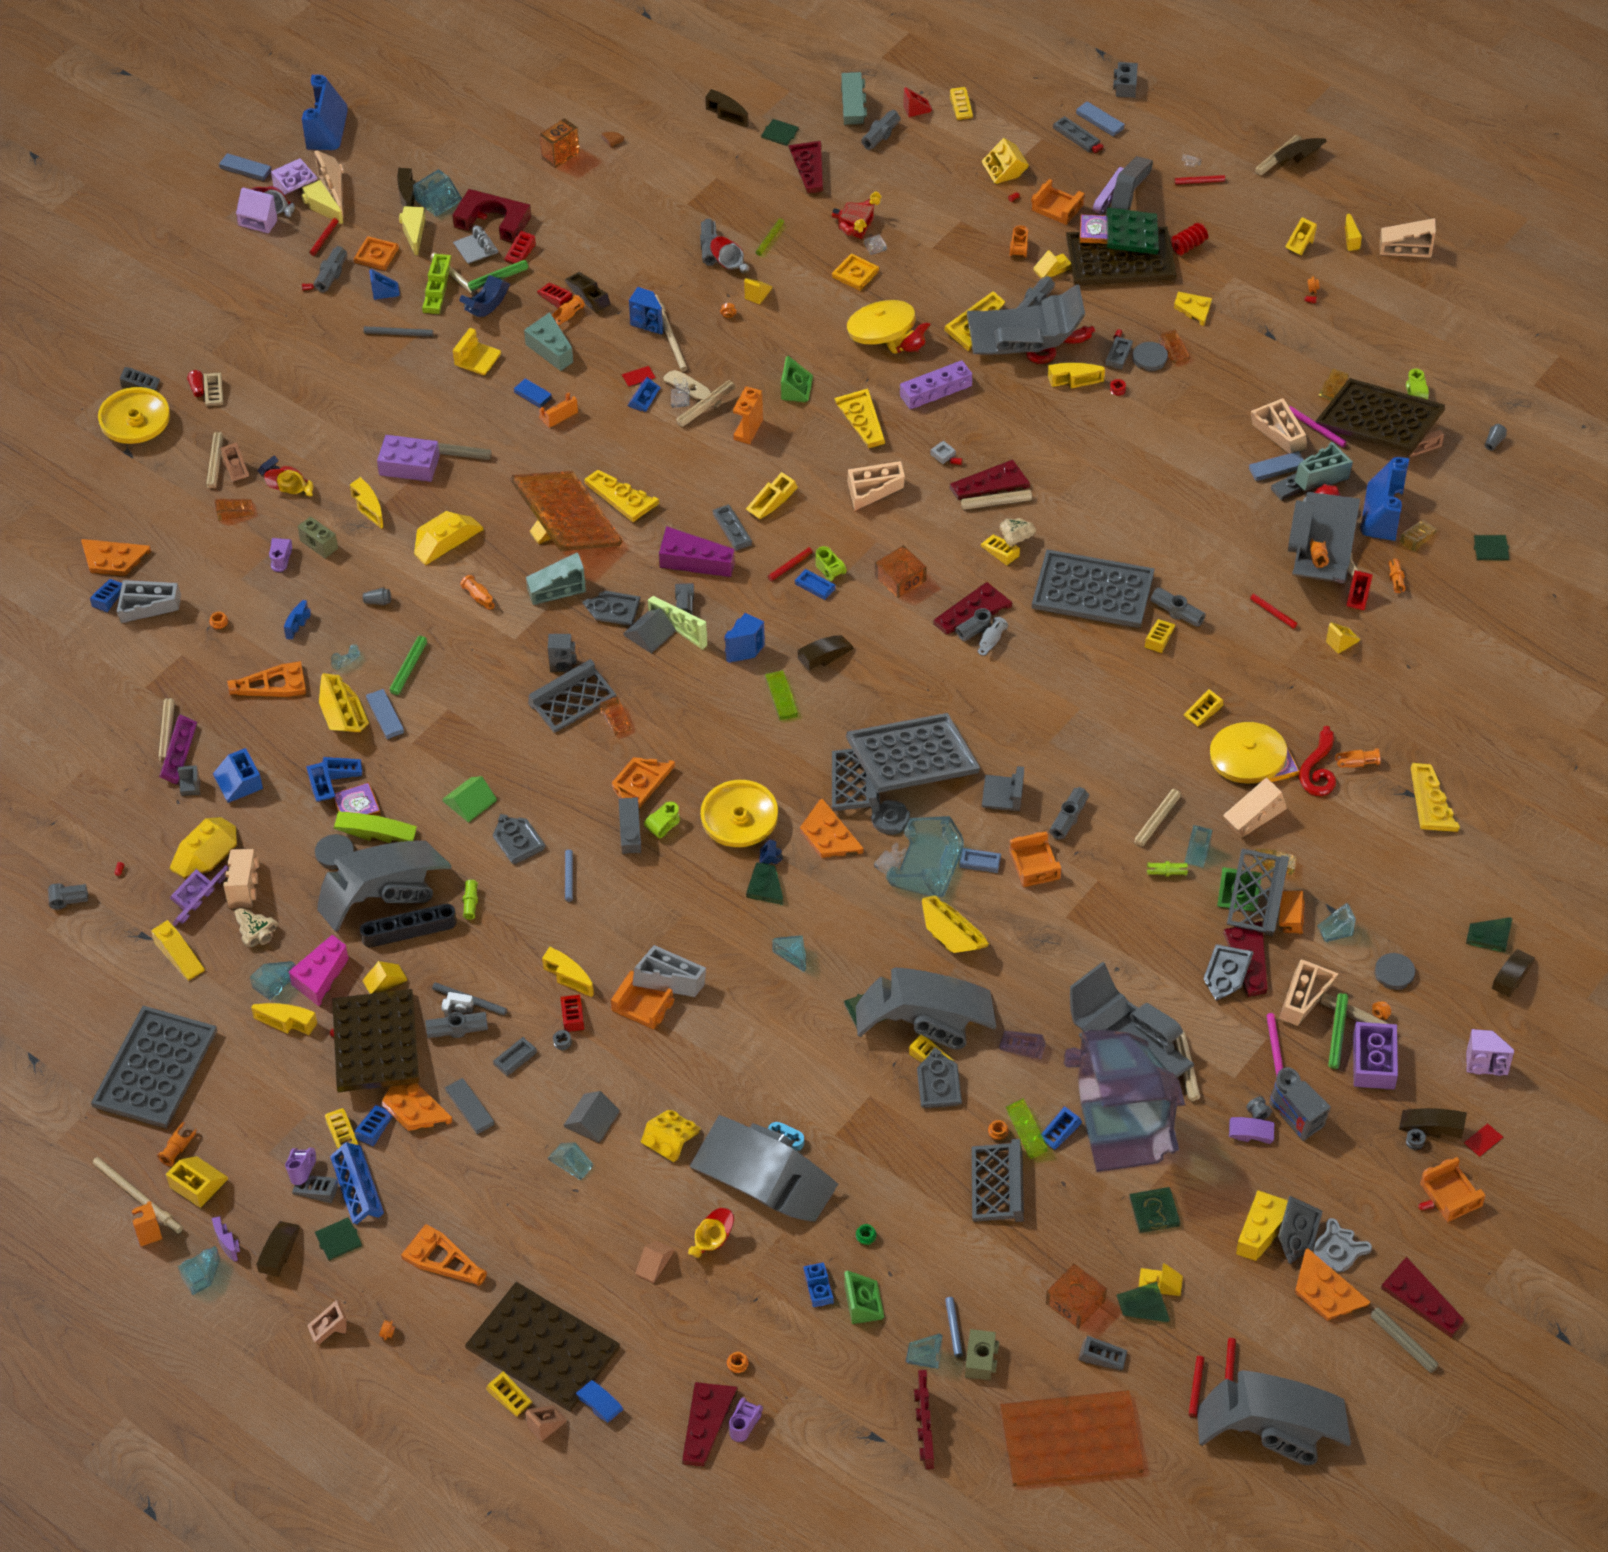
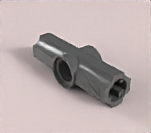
M891 110L880 121L875 120L871 125L870 131L861 139L864 147L870 150L882 139L887 140L891 135L892 129L901 121V116H899L897 111Z
M705 219L701 222L700 235L702 260L708 266L717 262L710 249L711 241L717 237L716 224L711 219Z
M337 246L332 250L328 259L322 261L320 273L314 282V287L319 292L328 291L334 279L340 277L342 265L348 256L347 251L343 247Z
M1048 276L1042 277L1034 288L1030 287L1027 290L1024 300L1017 308L1042 305L1041 301L1046 299L1053 290L1055 282Z
M1157 587L1151 596V602L1169 611L1173 619H1183L1195 627H1200L1206 617V613L1188 604L1187 599L1182 595L1174 596L1164 589Z
M1074 788L1067 801L1062 804L1061 811L1049 830L1053 838L1058 840L1065 839L1071 827L1077 823L1078 815L1089 799V793L1084 788Z
M453 1012L445 1018L425 1020L427 1038L447 1035L460 1038L465 1033L488 1030L486 1012L466 1015L460 1012Z

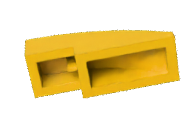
M1085 363L1048 365V379L1052 387L1069 384L1070 388L1104 382L1105 368L1102 366Z
M781 472L772 484L768 482L746 508V511L758 519H762L777 509L798 488L796 482Z
M360 477L349 484L351 497L356 500L358 511L382 529L384 526L379 501L371 487Z
M549 947L542 957L543 969L556 974L557 983L592 997L594 995L593 983L584 970L567 955Z
M279 1003L253 1004L251 1007L254 1019L287 1034L293 1028L310 1035L318 1024L315 1012L302 1007Z

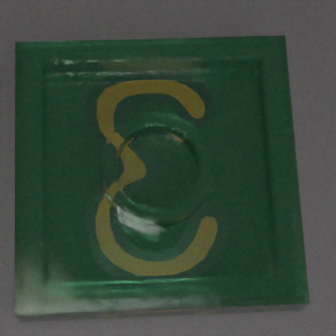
M1170 1187L1129 1194L1139 1233L1180 1226L1179 1216Z

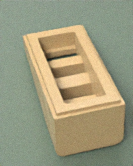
M221 373L203 374L206 406L224 405ZM208 383H218L215 385H208ZM210 388H219L217 390H209ZM219 398V400L209 401V399Z

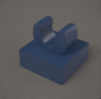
M274 455L264 462L257 471L263 476L269 470L280 469L276 465L279 460Z
M769 839L760 848L759 865L767 867L770 863L778 864L782 860L777 857L782 853V850L776 848V841Z

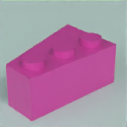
M331 935L289 971L291 985L317 1006H320L326 992H329L335 977H338L349 959L346 945Z

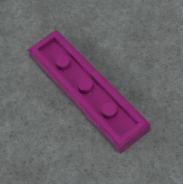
M181 714L178 716L159 775L160 778L176 785L179 782L178 767H184L197 725L196 721Z

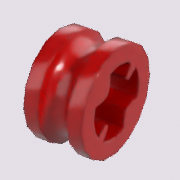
M1122 379L1111 381L1110 392L1116 396L1123 395L1126 392L1125 381Z

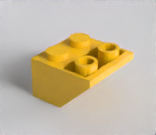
M1005 138L981 161L996 184L1018 178L1029 167L1017 145Z
M197 1156L179 1160L166 1173L169 1187L199 1208L228 1180L226 1175Z

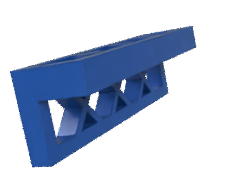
M345 1142L330 1158L352 1223L359 1224L368 1215L379 1218L384 1214L362 1148L359 1145ZM341 1155H344V1160L341 1166L338 1158ZM347 1169L350 1173L348 1182L345 1180ZM353 1186L355 1187V1190H356V1191H355V1195H354V1199H352V1197H351V1192H352ZM360 1203L363 1211L357 1215L356 1211Z

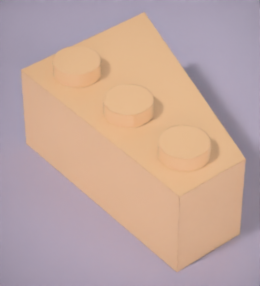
M1435 218L1381 228L1379 240L1380 255L1431 257L1436 234Z
M1284 398L1251 411L1252 425L1290 454L1307 449L1306 434Z
M901 461L848 469L847 482L854 511L904 488L905 475Z
M1265 778L1227 811L1223 817L1226 824L1243 838L1288 808L1282 792Z
M254 849L230 850L228 860L229 871H226L228 882H224L223 885L229 909L240 907L252 908L253 900L257 898L254 884H258L256 868H259V857L255 856Z

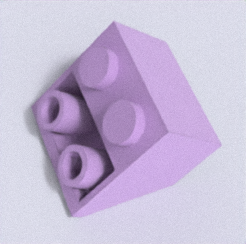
M300 158L271 171L273 186L282 190L284 194L317 180L315 174Z
M242 188L236 211L238 226L269 233L277 222L273 195Z
M1472 1029L1466 1051L1467 1072L1494 1074L1497 1076L1508 1075L1514 1049L1493 1031Z

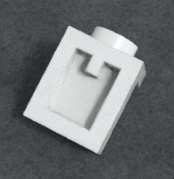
M449 992L447 999H444L442 1002V1011H444L445 1017H448L452 1010L460 1013H472L474 1008L473 999L470 995Z

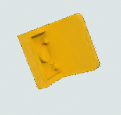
M666 1110L647 1122L641 1143L675 1162L679 1158L684 1142L699 1134L700 1127L695 1125L694 1122L683 1118L676 1111Z

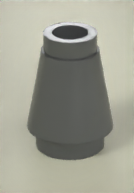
M1495 424L1490 428L1484 445L1486 449L1493 451L1507 436V429L1503 425Z
M383 587L364 592L363 602L376 605L391 603L390 589Z

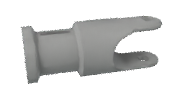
M995 617L991 627L987 628L983 633L980 648L978 649L980 655H986L1001 638V633L1007 630L1008 623L1005 619Z

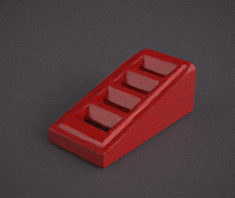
M520 231L504 261L515 264L525 260L536 245L535 236Z
M550 282L537 291L538 295L557 308L564 303L570 302L573 298V294L570 291Z
M580 994L560 997L564 1030L567 1032L584 1030ZM577 1001L576 1003L565 1004V1002ZM578 1006V1008L566 1009L567 1007ZM577 1017H579V1019L567 1020L568 1018H577Z

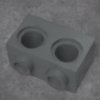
M1118 62V69H1114V79L1117 80L1113 81V90H1116V97H1136L1138 63Z
M549 634L548 657L550 672H569L573 669V665H576L575 641H572L571 634Z

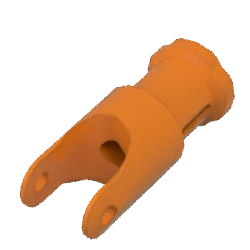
M574 295L572 300L560 306L552 314V317L557 325L560 326L572 318L576 311L583 309L585 303L580 296Z
M1312 538L1310 541L1312 563L1317 568H1323L1329 563L1326 542H1315Z
M473 575L465 576L460 586L466 589L470 596L486 609H494L493 597L488 593V590L482 584L477 583Z
M1375 748L1373 751L1353 750L1335 755V760L1340 768L1364 767L1367 764L1380 765L1381 761L1378 748Z
M185 1122L181 1123L168 1140L166 1148L157 1155L160 1162L166 1166H173L175 1163L174 1159L184 1151L196 1134L197 1129L189 1137H181L178 1133Z

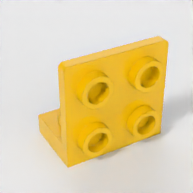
M472 328L468 329L453 349L454 365L481 375H486L501 355V350L479 343L476 330Z

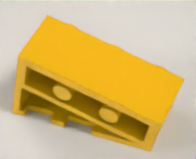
M1257 1190L1238 1240L1237 1255L1256 1261L1264 1253L1280 1232L1288 1200Z

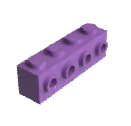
M963 360L901 383L900 397L909 409H913L972 386V373Z

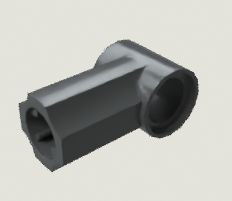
M694 583L675 584L676 607L691 615L693 613Z
M980 608L975 611L972 618L957 626L956 632L962 641H966L979 632L984 633L987 628L991 627L990 611Z
M59 883L50 885L48 887L49 907L59 910L66 907V904L88 901L86 884L67 887Z

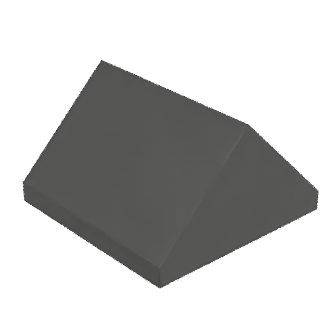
M660 608L647 611L623 633V636L652 654L676 632V629Z
M601 1091L586 1093L570 1114L564 1127L600 1143L620 1113V1110Z

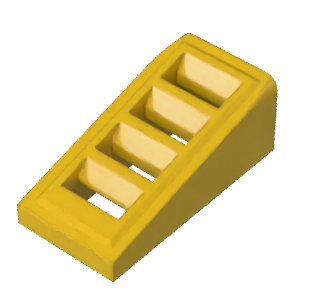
M966 87L950 89V101L956 119L973 118Z
M1347 214L1345 221L1347 250L1360 249L1362 236L1352 216Z
M994 534L981 543L983 549L1006 566L1020 556V548L1018 546L1010 547L1004 539Z
M1158 619L1145 639V648L1162 653L1175 628V624Z
M1208 689L1183 716L1196 727H1199L1224 706L1223 699ZM1197 710H1201L1204 714L1201 715ZM1194 713L1196 716L1199 717V719L1196 720L1191 715Z
M919 1035L909 1047V1055L921 1063L935 1047L948 1059L954 1061L923 1035Z
M344 1108L325 1114L326 1124L337 1149L342 1146L340 1143L350 1139L352 1141L349 1143L358 1145Z
M504 1371L486 1387V1390L516 1417L533 1403ZM503 1383L505 1386L499 1391L497 1388ZM510 1389L511 1392L504 1396L503 1393ZM514 1394L518 1396L512 1402L509 1401ZM522 1400L524 1403L516 1409L514 1405Z

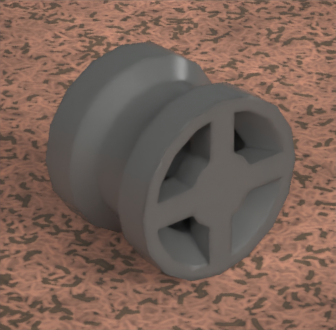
M1262 1096L1254 1098L1246 1106L1248 1112L1253 1114L1254 1119L1265 1120L1272 1113V1109L1270 1106H1266V1101Z

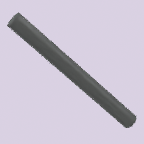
M364 326V333L433 337V330Z
M436 982L432 987V990L446 995L449 992L469 995ZM472 996L474 1005L503 1016L506 1015L507 1008Z

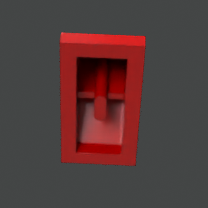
M907 87L904 88L903 107L908 117L930 113L933 110L928 99Z
M1354 571L1346 606L1365 610L1373 574Z

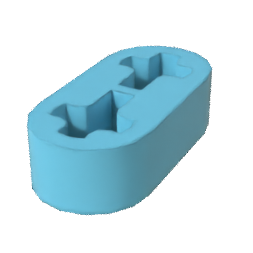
M773 1122L769 1125L768 1129L776 1132L780 1130L781 1134L791 1140L798 1139L791 1148L796 1151L803 1148L804 1135L800 1131L780 1122Z

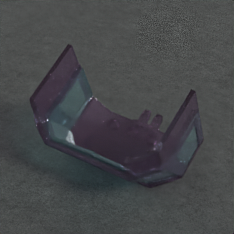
M1088 1030L1087 1032H1082L1080 1050L1069 1048L1065 1050L1064 1064L1066 1067H1079L1080 1103L1096 1172L1157 1164L1164 1160L1163 1156L1168 1152L1173 1154L1179 1150L1174 1125L1177 1105H1185L1180 1082L1174 1073L1169 1072L1148 1048V1041L1128 1032L1110 1030Z

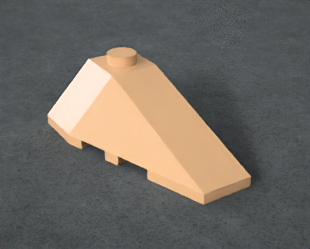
M318 150L314 151L318 177L341 209L342 218H344L343 167L341 164H338L334 157Z

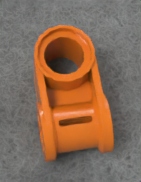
M1018 225L1013 229L1010 256L1022 255L1027 258L1028 229L1025 226Z

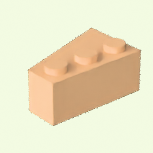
M1301 959L1294 972L1279 1019L1298 1026L1321 1000L1323 995L1333 986L1338 973Z

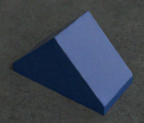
M373 269L369 270L374 300L400 295L398 282Z
M325 762L306 766L316 802L334 798L335 794Z

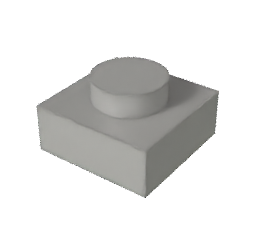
M942 441L930 450V455L944 464L956 455V450Z

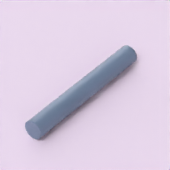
M566 850L565 901L570 902L573 900V851Z
M947 1297L945 1301L954 1356L959 1358L963 1356L955 1303L953 1297Z

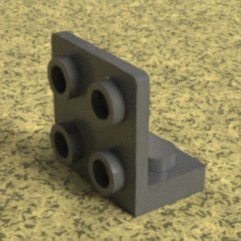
M1017 766L1016 774L1012 773V777L986 775L982 807L1020 811L1025 767Z

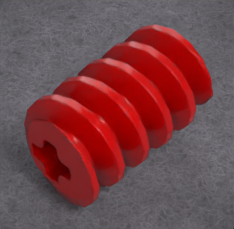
M1197 222L1174 235L1171 239L1174 252L1182 256L1184 253H1188L1189 250H1193L1194 247H1198L1199 244H1203L1205 240L1209 239L1208 231L1203 224Z

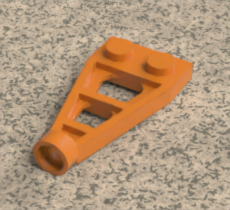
M301 661L281 664L238 680H227L230 695L292 697L306 694ZM278 675L284 676L285 685L283 687L269 686L268 681L270 678ZM264 681V688L249 687V684L252 682Z
M427 1224L424 1225L401 1254L402 1260L419 1269L473 1283L477 1286H480L487 1276V1271L473 1263L442 1232ZM437 1246H441L448 1253L440 1263L428 1259ZM454 1258L459 1259L465 1264L460 1271L448 1268V1265Z

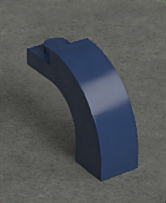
M489 275L484 287L476 296L468 297L461 295L459 301L464 303V310L477 317L487 316L502 302L510 287V283Z

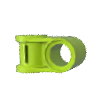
M1416 368L1411 369L1408 373L1409 380L1406 382L1407 393L1428 400L1429 390L1426 385L1424 372Z
M822 546L816 550L815 565L828 581L831 582L834 580V577L847 572L843 561L829 547Z
M666 802L645 820L644 827L657 838L664 837L680 821L678 805L675 802Z

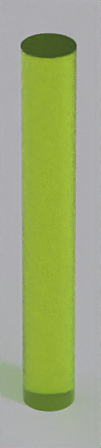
M778 219L757 248L755 253L758 256L762 255L784 224L783 219Z

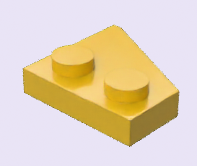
M1178 292L1174 309L1184 313L1190 319L1192 317L1199 320V324L1204 326L1212 298Z

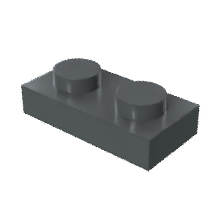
M1116 337L1105 365L1123 369L1133 346V341Z

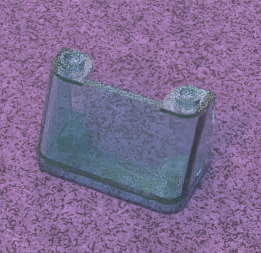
M950 816L910 818L905 827V836L908 838L910 845L900 869L898 867H891L887 872L886 879L891 886L927 896L936 895L937 897H944L964 847L963 836Z

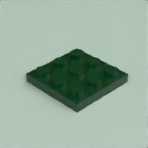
M1107 207V248L1158 254L1157 214Z

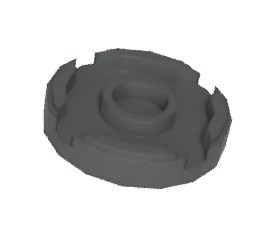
M1144 342L1136 346L1133 351V362L1139 368H1145L1147 371H1156L1163 368L1168 360L1167 350L1159 343Z
M886 800L880 804L879 811H872L871 822L879 832L894 835L901 833L907 828L910 813L903 803L896 800Z
M339 834L328 835L322 838L315 847L316 860L321 866L328 869H339L334 860L337 857L354 852L350 839Z
M1389 953L1378 959L1374 973L1378 982L1384 984V987L1398 990L1404 989L1408 984L1412 983L1415 967L1408 957L1398 953Z

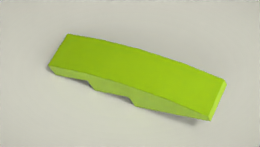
M434 254L422 307L423 313L440 314L449 276L451 255Z
M338 811L333 829L368 841L373 837L391 843L392 840L398 842L413 841L417 826L375 815Z

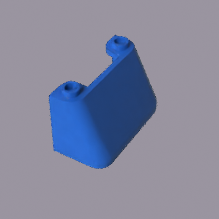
M312 75L311 85L314 91L315 109L309 108L302 115L306 149L335 150L341 145L348 112L347 104L325 76Z
M1393 458L1368 482L1360 531L1363 535L1396 540L1402 503L1393 496L1398 492L1403 494L1409 458Z

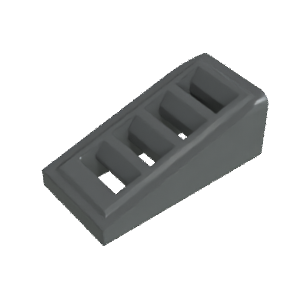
M125 367L120 376L121 388L144 387L156 391L160 378Z
M309 1176L304 1189H300L301 1184L295 1185L292 1194L332 1203L339 1187L338 1180L331 1177ZM313 1184L311 1190H309V1185Z
M1087 1336L1082 1343L1078 1360L1123 1370L1128 1350ZM1106 1352L1110 1353L1109 1359L1105 1357ZM1115 1354L1118 1355L1117 1362L1114 1361Z

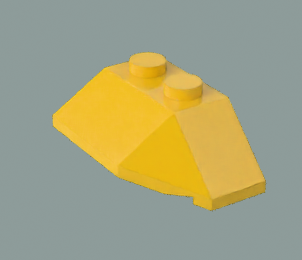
M445 511L417 529L414 555L426 566L482 531L483 527L473 517Z
M323 673L321 676L319 704L329 729L361 732L369 722L357 694L349 685L342 681L343 679L340 675Z
M222 817L205 818L179 844L170 865V871L183 879H187L196 869L202 874L212 871L230 853V850L237 846L236 826Z
M936 895L922 899L926 928L949 951L957 953L988 947L989 943L985 936L957 910L947 903L940 901V898Z

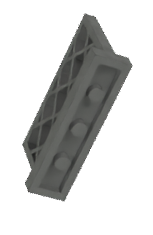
M590 659L529 694L528 704L532 709L535 708L553 733H556L616 698V693L595 669V664ZM593 675L598 680L597 684L586 683L587 679ZM575 685L583 687L582 693L571 692V689ZM585 687L596 689L595 696L584 694ZM598 689L607 691L609 695L606 697L597 696ZM560 694L567 695V701H555L556 696ZM570 696L581 698L580 704L569 703ZM583 698L594 700L591 706L582 705ZM544 703L551 704V711L542 710L540 706ZM554 705L565 707L564 714L553 712ZM567 708L578 709V713L568 715L566 714ZM552 716L563 718L562 722L556 726L551 721Z
M853 749L832 751V810L840 811L871 807L872 811H879L880 792L877 793L865 771L862 774L856 772L862 765L856 758L857 756ZM837 757H847L842 763L837 760ZM851 761L856 763L852 768L846 766ZM844 769L847 772L842 777L839 776L837 773ZM851 775L855 776L856 779L851 783L846 780ZM863 781L866 784L861 789L858 788L856 785ZM842 783L847 785L842 791L837 789ZM851 789L855 790L856 793L851 797L846 794ZM860 795L866 797V801H856V799ZM842 797L847 800L845 803L837 804V801Z
M1241 849L1226 925L1273 936L1289 856L1281 855L1280 857ZM1244 855L1253 856L1256 863L1247 867L1243 861ZM1267 859L1275 861L1274 868L1268 872L1262 865V862ZM1259 865L1265 874L1256 879L1250 870ZM1247 872L1253 881L1244 886L1240 881V876ZM1267 876L1271 886L1263 890L1258 881ZM1256 884L1261 893L1252 898L1246 889ZM1244 891L1249 900L1240 905L1236 895ZM1263 895L1267 900V905L1260 909L1254 900ZM1252 903L1257 912L1248 917L1243 907ZM1238 910L1246 918L1241 922L1232 921L1233 913ZM1260 914L1264 920L1263 927L1255 926L1250 919Z
M1012 1139V1143L972 1146L973 1222L1014 1218L1016 1222H1024L1023 1149L1020 1139ZM1009 1150V1155L1004 1160L996 1156L1000 1151ZM986 1152L989 1156L983 1162L977 1159V1153ZM992 1159H995L999 1164L991 1170L986 1165ZM1003 1166L1009 1170V1173L1004 1178L996 1174ZM982 1168L989 1172L983 1180L977 1176V1173ZM994 1176L1000 1182L992 1188L987 1182ZM1003 1185L1009 1188V1191L1004 1196L997 1192ZM984 1186L989 1192L982 1198L977 1194V1191ZM993 1194L1000 1199L994 1206L987 1202ZM1005 1203L1010 1207V1212L1001 1213L997 1209ZM983 1204L990 1209L986 1214H977V1210Z

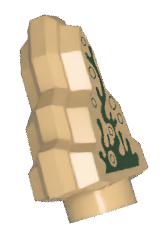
M1021 518L1015 520L1005 519L1004 522H1001L999 529L1002 531L1004 540L1010 547L1015 546L1018 542H1023L1025 539H1029L1036 532V528L1032 523L1026 522Z
M241 907L235 910L236 920L240 925L239 930L242 934L241 939L247 947H253L258 943L265 945L270 942L273 932L278 926L277 921L271 917L266 918L262 914L255 915L250 910Z

